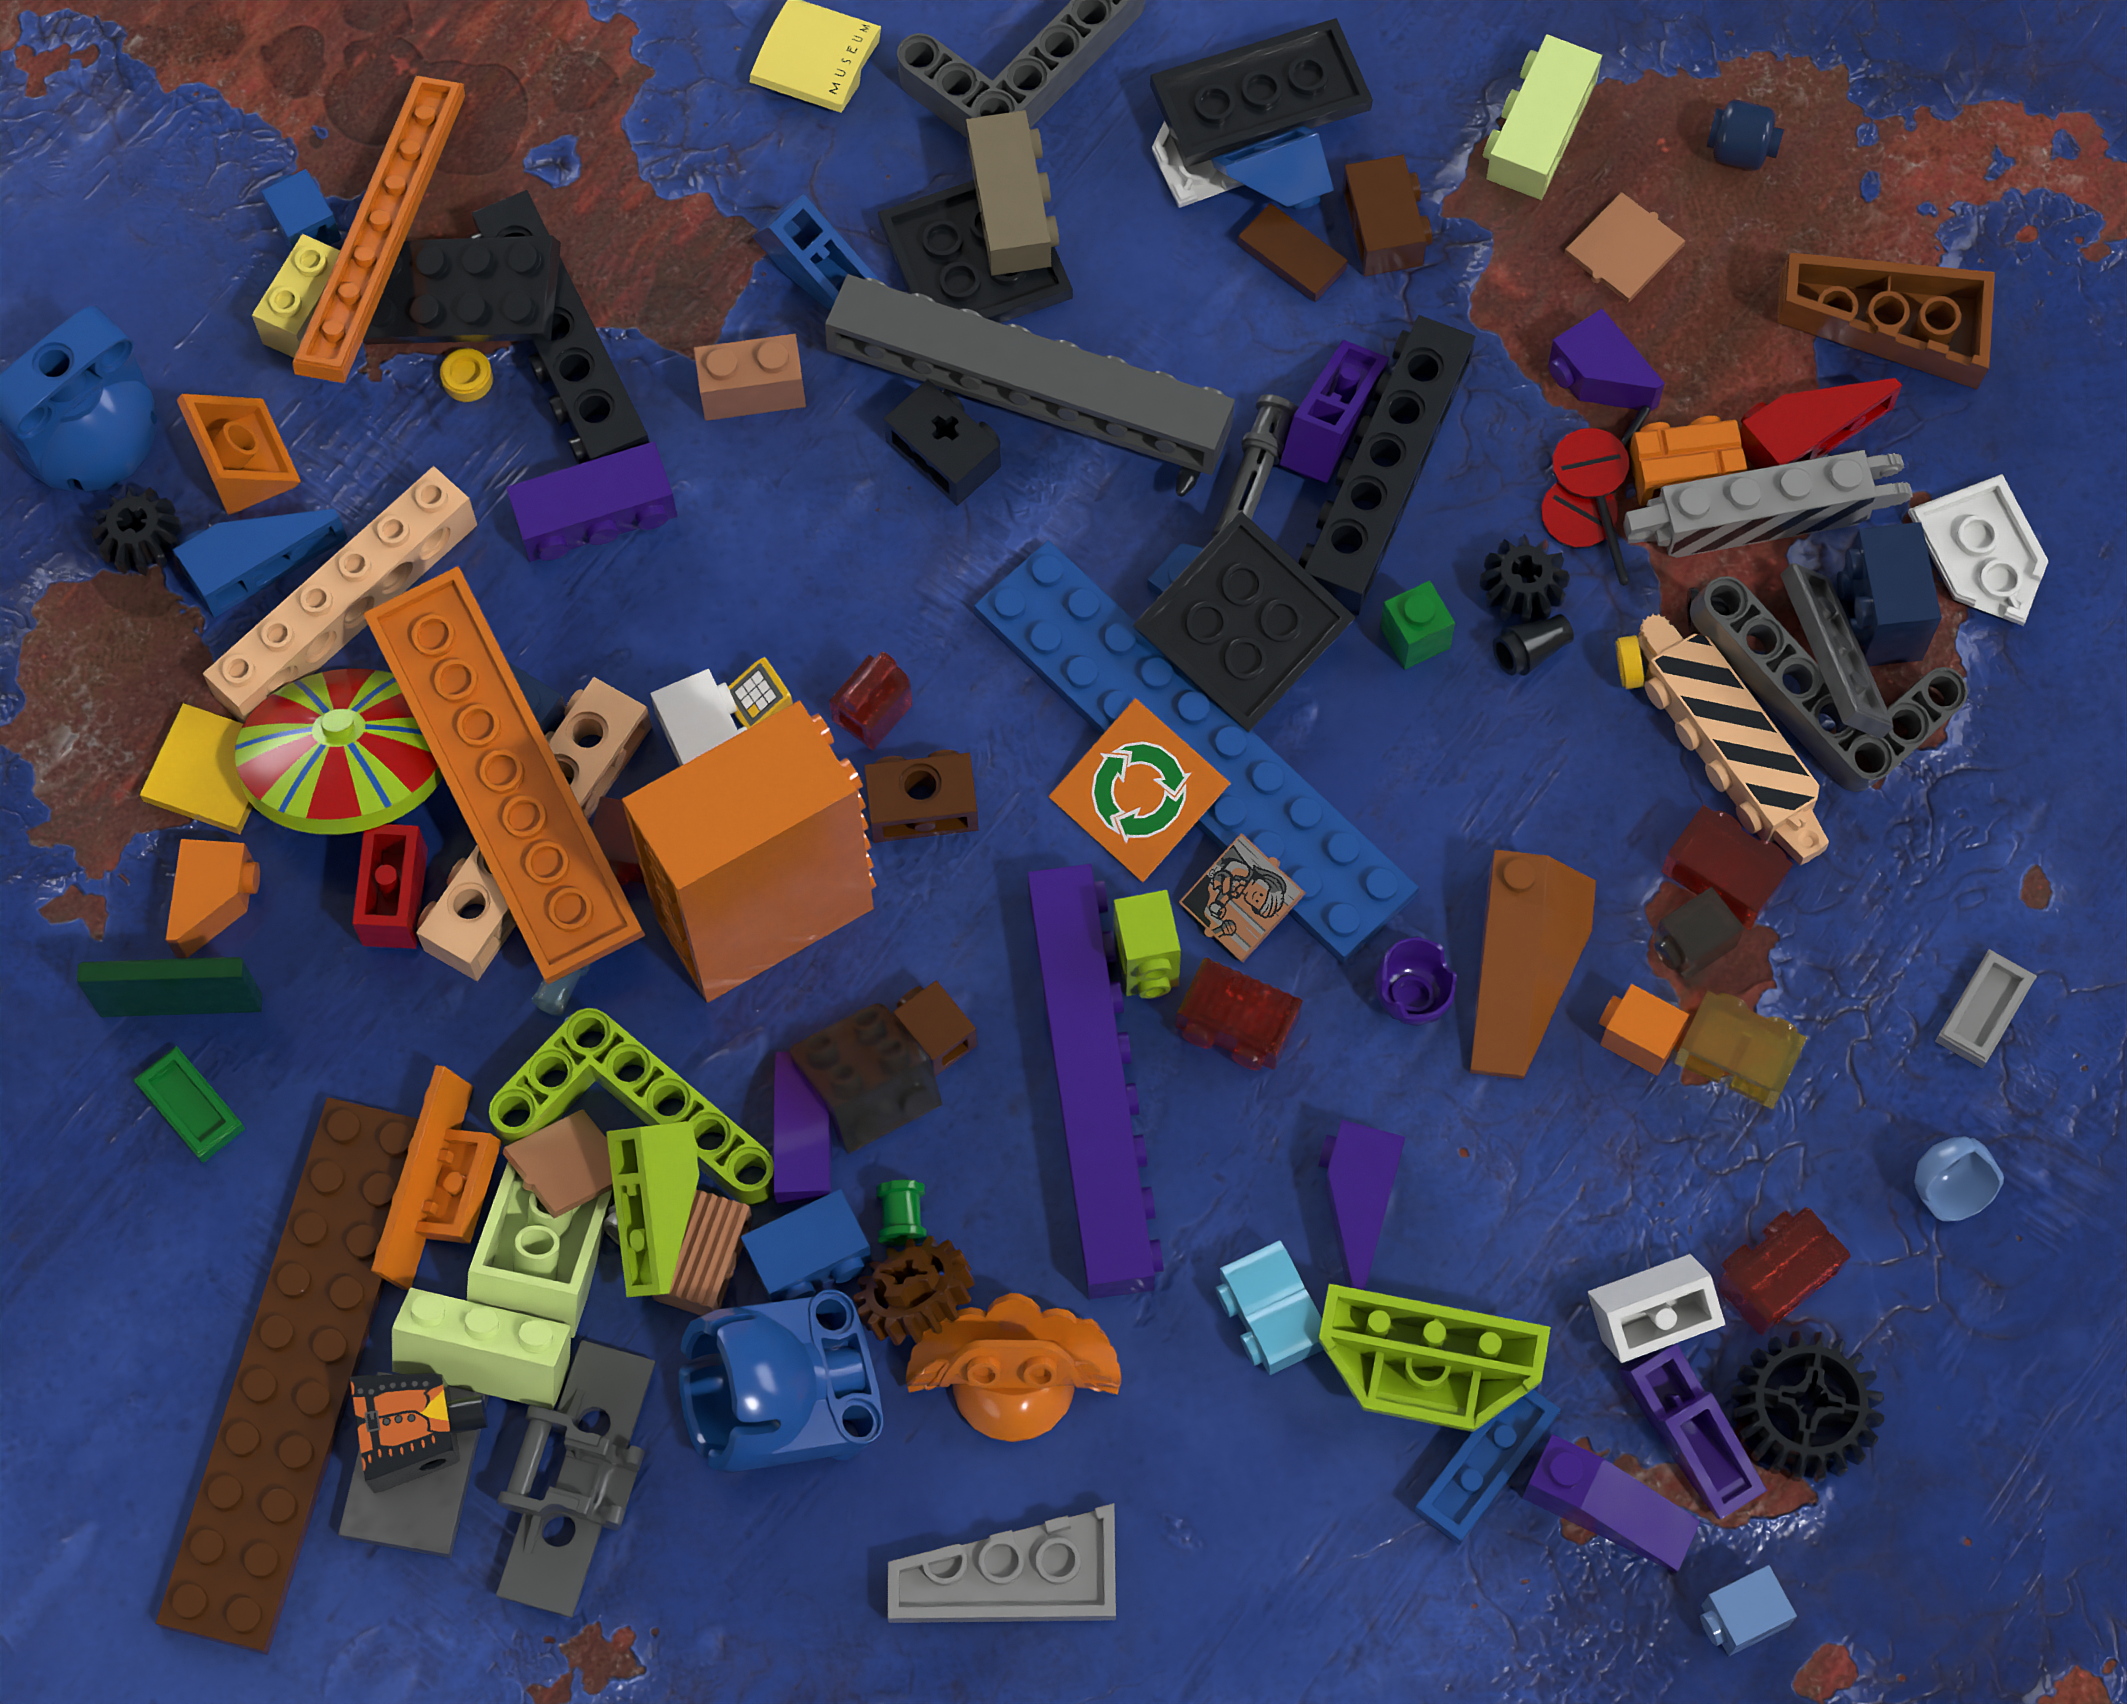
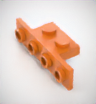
M435 1066L430 1085L426 1090L421 1114L414 1136L408 1146V1155L398 1187L392 1197V1206L381 1240L377 1245L371 1269L372 1272L402 1290H409L412 1287L426 1239L471 1244L502 1143L500 1139L491 1133L460 1130L474 1086L445 1066Z

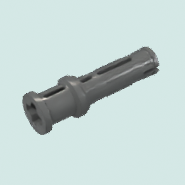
M1270 394L1261 395L1256 403L1258 414L1251 432L1244 434L1241 440L1244 456L1234 482L1230 487L1218 523L1213 529V538L1239 512L1238 507L1248 481L1251 482L1241 511L1252 520L1273 465H1277L1281 461L1285 448L1284 443L1289 433L1293 416L1299 408L1293 402ZM1271 424H1273V428H1272V431H1271V433H1270V432H1269V429H1270Z

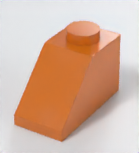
M181 839L166 933V941L176 958H188L247 912L250 894H256L259 889L260 866L258 862H254L245 843Z

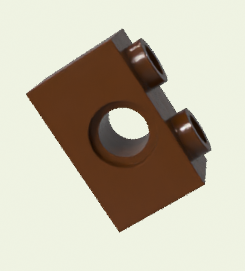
M939 750L929 754L926 758L909 760L902 756H887L878 759L875 764L864 765L874 843L979 831L970 752L959 754L955 750ZM919 786H926L934 791L932 796L924 800L913 799L908 793Z

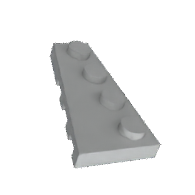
M1114 1503L1095 1508V1511L1069 1518L1067 1515L1045 1521V1524L1015 1532L1009 1530L990 1535L988 1539L964 1545L955 1544L888 1562L889 1623L1116 1620Z

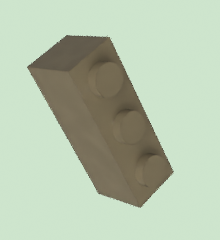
M1026 110L966 119L967 145L991 276L1051 267V247L1059 246V234L1056 217H1046L1044 203L1051 202V193L1047 172H1037L1035 159L1043 158L1039 129H1029Z

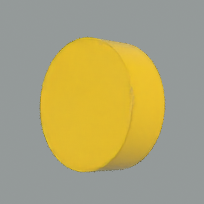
M464 348L456 350L449 354L441 365L440 376L443 387L447 394L455 400L462 402L476 401L485 396L493 384V373L489 360L483 353L475 349Z
M1637 636L1617 638L1615 647L1622 687H1625L1626 690L1644 687V673Z

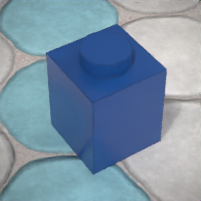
M307 169L294 175L282 176L270 187L261 191L269 215L290 251L293 250L302 234L327 245L341 240L334 215Z

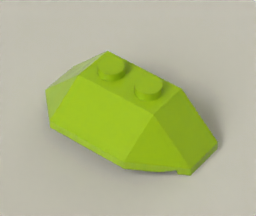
M1329 1284L1318 1340L1362 1410L1474 1432L1541 1384L1551 1327Z

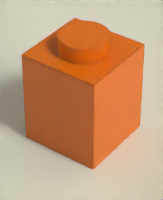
M1631 983L1623 999L1613 995L1598 1023L1606 1027L1600 1045L1658 1076L1681 1036L1690 1014Z

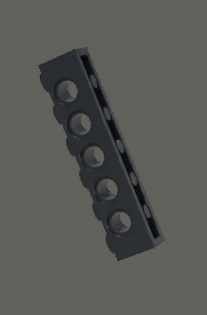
M528 190L472 212L476 232L470 234L469 238L550 236ZM559 256L551 335L559 332L566 333L567 335L559 340H525L518 342L521 344L529 341L534 354L528 356L533 373L540 385L546 382L549 383L554 393L553 396L548 397L552 412L559 426L566 423L569 424L574 437L569 438L568 443L577 464H582L649 443V438ZM576 373L587 375L580 381L572 382L567 380L568 377ZM596 414L607 416L605 420L599 423L587 422L588 418Z
M1418 315L1411 332L1402 330L1392 355L1393 359L1398 360L1393 373L1383 372L1373 398L1374 401L1379 402L1373 416L1367 414L1363 416L1354 443L1360 445L1354 459L1345 457L1335 485L1341 487L1335 502L1328 499L1325 501L1317 520L1316 529L1322 531L1316 545L1307 543L1298 562L1304 570L1348 611L1359 615L1472 360L1475 335ZM1423 373L1430 376L1432 380L1421 382L1411 376ZM1398 415H1405L1413 419L1414 422L1400 424L1392 418ZM1383 457L1391 459L1395 464L1390 467H1382L1375 464L1373 460ZM1367 500L1374 503L1377 507L1371 510H1362L1353 503ZM1340 543H1348L1355 546L1357 551L1345 554L1337 551L1334 546Z

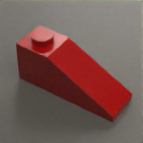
M1896 378L1784 394L1768 405L1765 402H1760L1748 410L1740 421L1742 423L1739 432L1741 448H1743L1746 458L1756 469L1822 458L1891 411L1895 406L1902 384Z

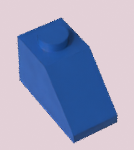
M1304 125L1211 158L1213 167L1218 171L1287 207L1291 206L1292 209H1303L1313 206L1321 201L1320 195L1334 191L1319 134Z

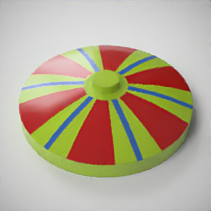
M332 670L307 676L284 686L271 694L253 710L243 724L235 746V762L239 781L249 802L262 815L273 822L306 833H355L392 822L425 801L443 778V774L393 673L380 670Z

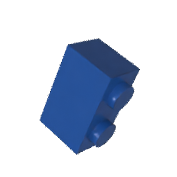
M841 1189L741 1236L745 1253L770 1303L813 1297L816 1293L815 1288L833 1279L836 1283L849 1281L864 1272L866 1269L864 1264L872 1261L870 1246Z

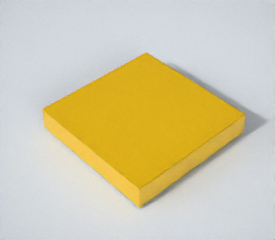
M183 703L140 793L143 802L240 835L253 808V805L242 790L235 762V746L243 723Z

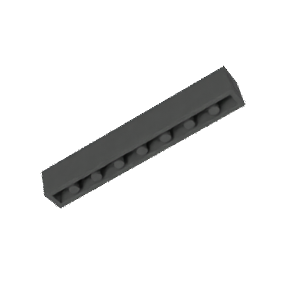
M847 274L825 323L828 351L923 382L928 379L935 386L1209 475H1213L1233 424L1235 399L1225 396L1215 388H1199L1178 381L1172 375L1162 371L1150 372L1128 365L1127 362L1119 357L1111 355L1100 356L1082 350L1077 345L1066 340L1054 341L1032 334L1028 329L1020 325H1004L983 318L979 313L970 309L958 310L936 303L932 298L924 294H908L890 288L874 278L862 279Z

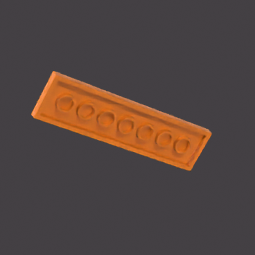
M459 566L364 612L363 615L546 983L549 985L645 936Z

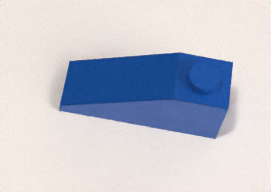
M804 194L786 203L752 235L754 240L777 266L828 311H831L847 274L862 279L874 278L879 280Z
M335 509L217 523L207 530L201 529L191 533L173 551L183 572L215 618L348 538Z

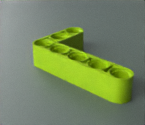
M585 1008L572 1014L496 1093L490 1102L489 1115L493 1127L502 1143L508 1146L557 1122L596 1081L648 1126L693 1120L697 1144L700 1138L707 1133L716 1132L725 1136L724 1142L717 1149L703 1150L698 1147V1168L739 1203L756 1207L764 1205L774 1196V1163L769 1152L607 1014L598 1009ZM596 1031L605 1035L602 1042L596 1047L584 1048L578 1045L581 1037L588 1032ZM639 1065L645 1068L642 1076L636 1081L624 1082L618 1079L620 1071L626 1066ZM560 1070L568 1073L565 1081L559 1086L551 1088L541 1084L544 1076L551 1071ZM675 1098L685 1102L682 1110L676 1115L664 1116L657 1112L659 1106L665 1100ZM522 1109L530 1112L528 1120L521 1126L508 1127L504 1124L507 1115L514 1110ZM756 1166L766 1171L763 1179L753 1185H746L737 1180L741 1171L747 1167Z

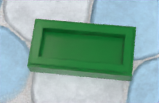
M177 1046L134 1079L140 1090L202 1163L245 1130L241 1121Z

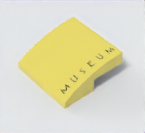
M787 0L759 52L750 74V83L842 113L860 85L861 69L879 43L881 26L806 1Z

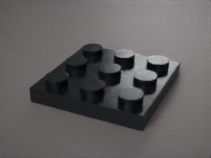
M974 180L878 212L879 224L908 294H924L932 298L936 303L958 310L970 309L979 313L983 318L998 323L1073 299V288L1055 247H1051V267L991 276Z
M1240 510L1132 627L1197 688L1247 732H1250L1356 617Z

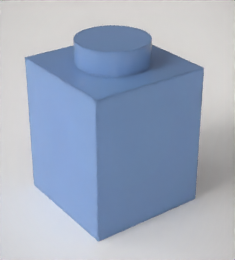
M1770 1565L1709 1594L1701 1605L1705 1613L1700 1615L1701 1623L1710 1641L1715 1646L1722 1644L1728 1656L1788 1628L1797 1617Z

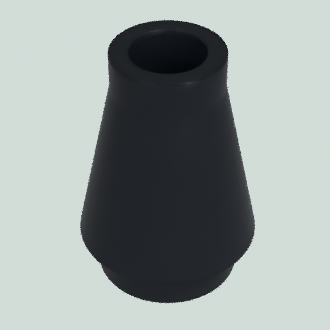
M1557 614L1548 619L1505 627L1502 629L1500 636L1493 640L1494 656L1506 674L1513 676L1518 673L1525 676L1560 648L1573 642L1574 633L1571 624L1562 614Z

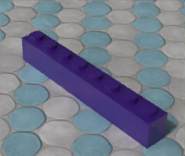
M1092 864L1028 872V892L1088 1299L1154 1291V1273L1164 1272L1160 1240H1149L1146 1220L1156 1219L1151 1186L1141 1187L1138 1168L1147 1167V1155L1143 1134L1133 1135L1130 1116L1139 1115V1103L1136 1084H1125L1122 1065L1131 1064L1132 1061L1127 1031L1117 1033L1115 1014L1124 1013L1120 981L1110 982L1107 963L1116 962L1112 930L1102 931L1099 913L1108 912L1104 880L1094 882Z

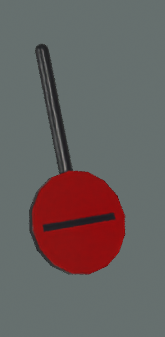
M1648 405L1641 407L1620 441L1625 449L1630 445L1633 433L1639 431L1651 411ZM1558 482L1546 492L1541 505L1542 523L1547 533L1561 545L1573 549L1591 548L1606 540L1595 499H1584L1572 495L1561 487ZM1613 494L1605 496L1615 528L1618 520V506Z
M1598 428L1579 429L1567 434L1557 444L1552 457L1553 473L1559 485L1570 494L1584 499L1596 500L1619 583L1622 586H1626L1629 583V578L1605 496L1614 493L1625 482L1629 471V455L1623 443L1610 432Z

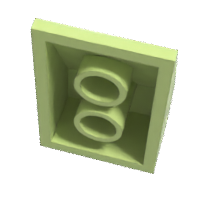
M508 1161L468 1271L467 1301L570 1325L571 1338H574L588 1298L605 1231L603 1222L609 1216L608 1208L611 1207L614 1190L612 1189L553 1218L533 1191L523 1188L524 1180Z

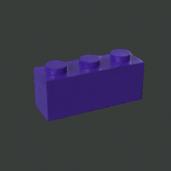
M655 441L506 487L529 562L538 559H558L571 549L587 544L603 545L616 539L619 534L639 528L643 530L655 529L665 524L668 519L678 517L673 493Z

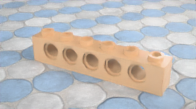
M433 466L203 673L214 698L240 723L244 724L253 710L271 694L292 682L313 675L368 625L363 615L364 612L406 591L478 525L469 497Z
M595 677L592 678L584 691L579 689L572 695L565 709V719L556 732L549 731L545 735L565 777L573 779L570 787L587 821L652 728L647 706ZM588 735L602 737L597 745L590 748L577 745L583 737ZM477 845L468 859L461 858L454 865L447 879V889L438 902L432 901L425 907L418 919V931L416 933L425 952L478 982L517 923L493 875L490 874V869ZM481 904L485 906L484 911L476 918L464 919L460 917L462 910L468 905Z

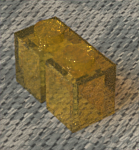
M1707 991L1674 1063L1718 1084L1724 1072L1727 1071L1735 1075L1729 1086L1730 1090L1774 1109L1808 1037L1798 1033V1029L1787 1020L1774 1016L1767 1019L1748 1010L1747 1004L1733 995L1726 993L1716 995Z

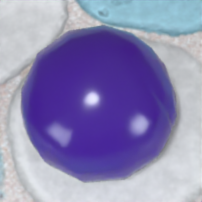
M1418 936L1401 939L1383 955L1375 974V991L1379 1002L1393 1019L1399 1020L1403 1024L1420 1026L1436 1022L1452 1006L1457 973L1452 971L1444 959V948L1438 943Z

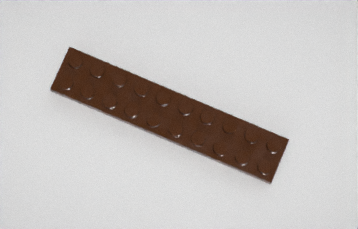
M327 1097L156 1620V1624L160 1628L268 1655L352 1391L350 1377L357 1375L386 1283L385 1279L372 1272L371 1269L375 1259L376 1248L381 1240L392 1206V1197L398 1187L408 1155V1146L414 1136L419 1119Z

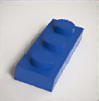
M1532 1389L1470 1434L1417 1504L1414 1512L1458 1545H1461L1559 1415L1561 1409Z

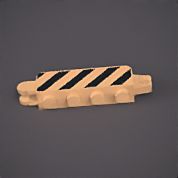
M1652 614L1651 617L1647 616L1646 620L1643 619L1640 626L1641 632L1637 639L1642 659L1648 666L1644 686L1651 702L1658 709L1665 708L1676 723L1675 730L1680 741L1688 750L1692 751L1695 749L1705 762V770L1709 780L1718 791L1727 792L1737 806L1736 813L1740 822L1751 834L1757 833L1765 845L1775 840L1799 865L1805 864L1814 857L1819 856L1826 850L1829 844L1824 831L1813 813L1820 785L1709 637L1693 634L1683 639L1676 628L1669 624L1670 620L1665 619V616L1661 617L1660 614L1657 616Z

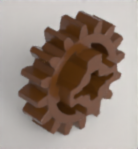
M928 1236L922 1246H916L911 1238L907 1239L905 1249L897 1252L892 1247L886 1249L888 1259L883 1263L871 1261L869 1266L873 1274L871 1276L859 1277L857 1283L862 1291L853 1295V1300L859 1308L857 1313L868 1331L872 1330L877 1340L882 1341L890 1336L894 1345H900L906 1335H911L915 1343L921 1342L924 1331L931 1328L934 1333L939 1334L942 1332L940 1322L945 1318L957 1320L960 1317L955 1307L970 1303L971 1297L966 1289L974 1286L975 1280L969 1272L971 1267L960 1249L955 1250L950 1240L947 1239L938 1245L933 1236ZM884 1305H889L888 1309H885Z

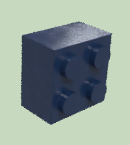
M1922 522L1859 529L1852 548L1846 550L1844 569L1837 573V592L1841 603L1848 602L1851 617L1848 621L1867 665L1871 667L1923 661L1942 617Z

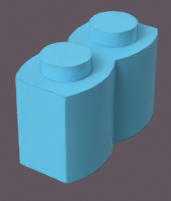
M1280 1240L1220 1268L1222 1284L1215 1287L1216 1293L1228 1317L1230 1318L1238 1314L1245 1326L1247 1333L1240 1335V1339L1253 1366L1263 1363L1268 1374L1272 1375L1324 1350L1318 1340L1322 1318Z

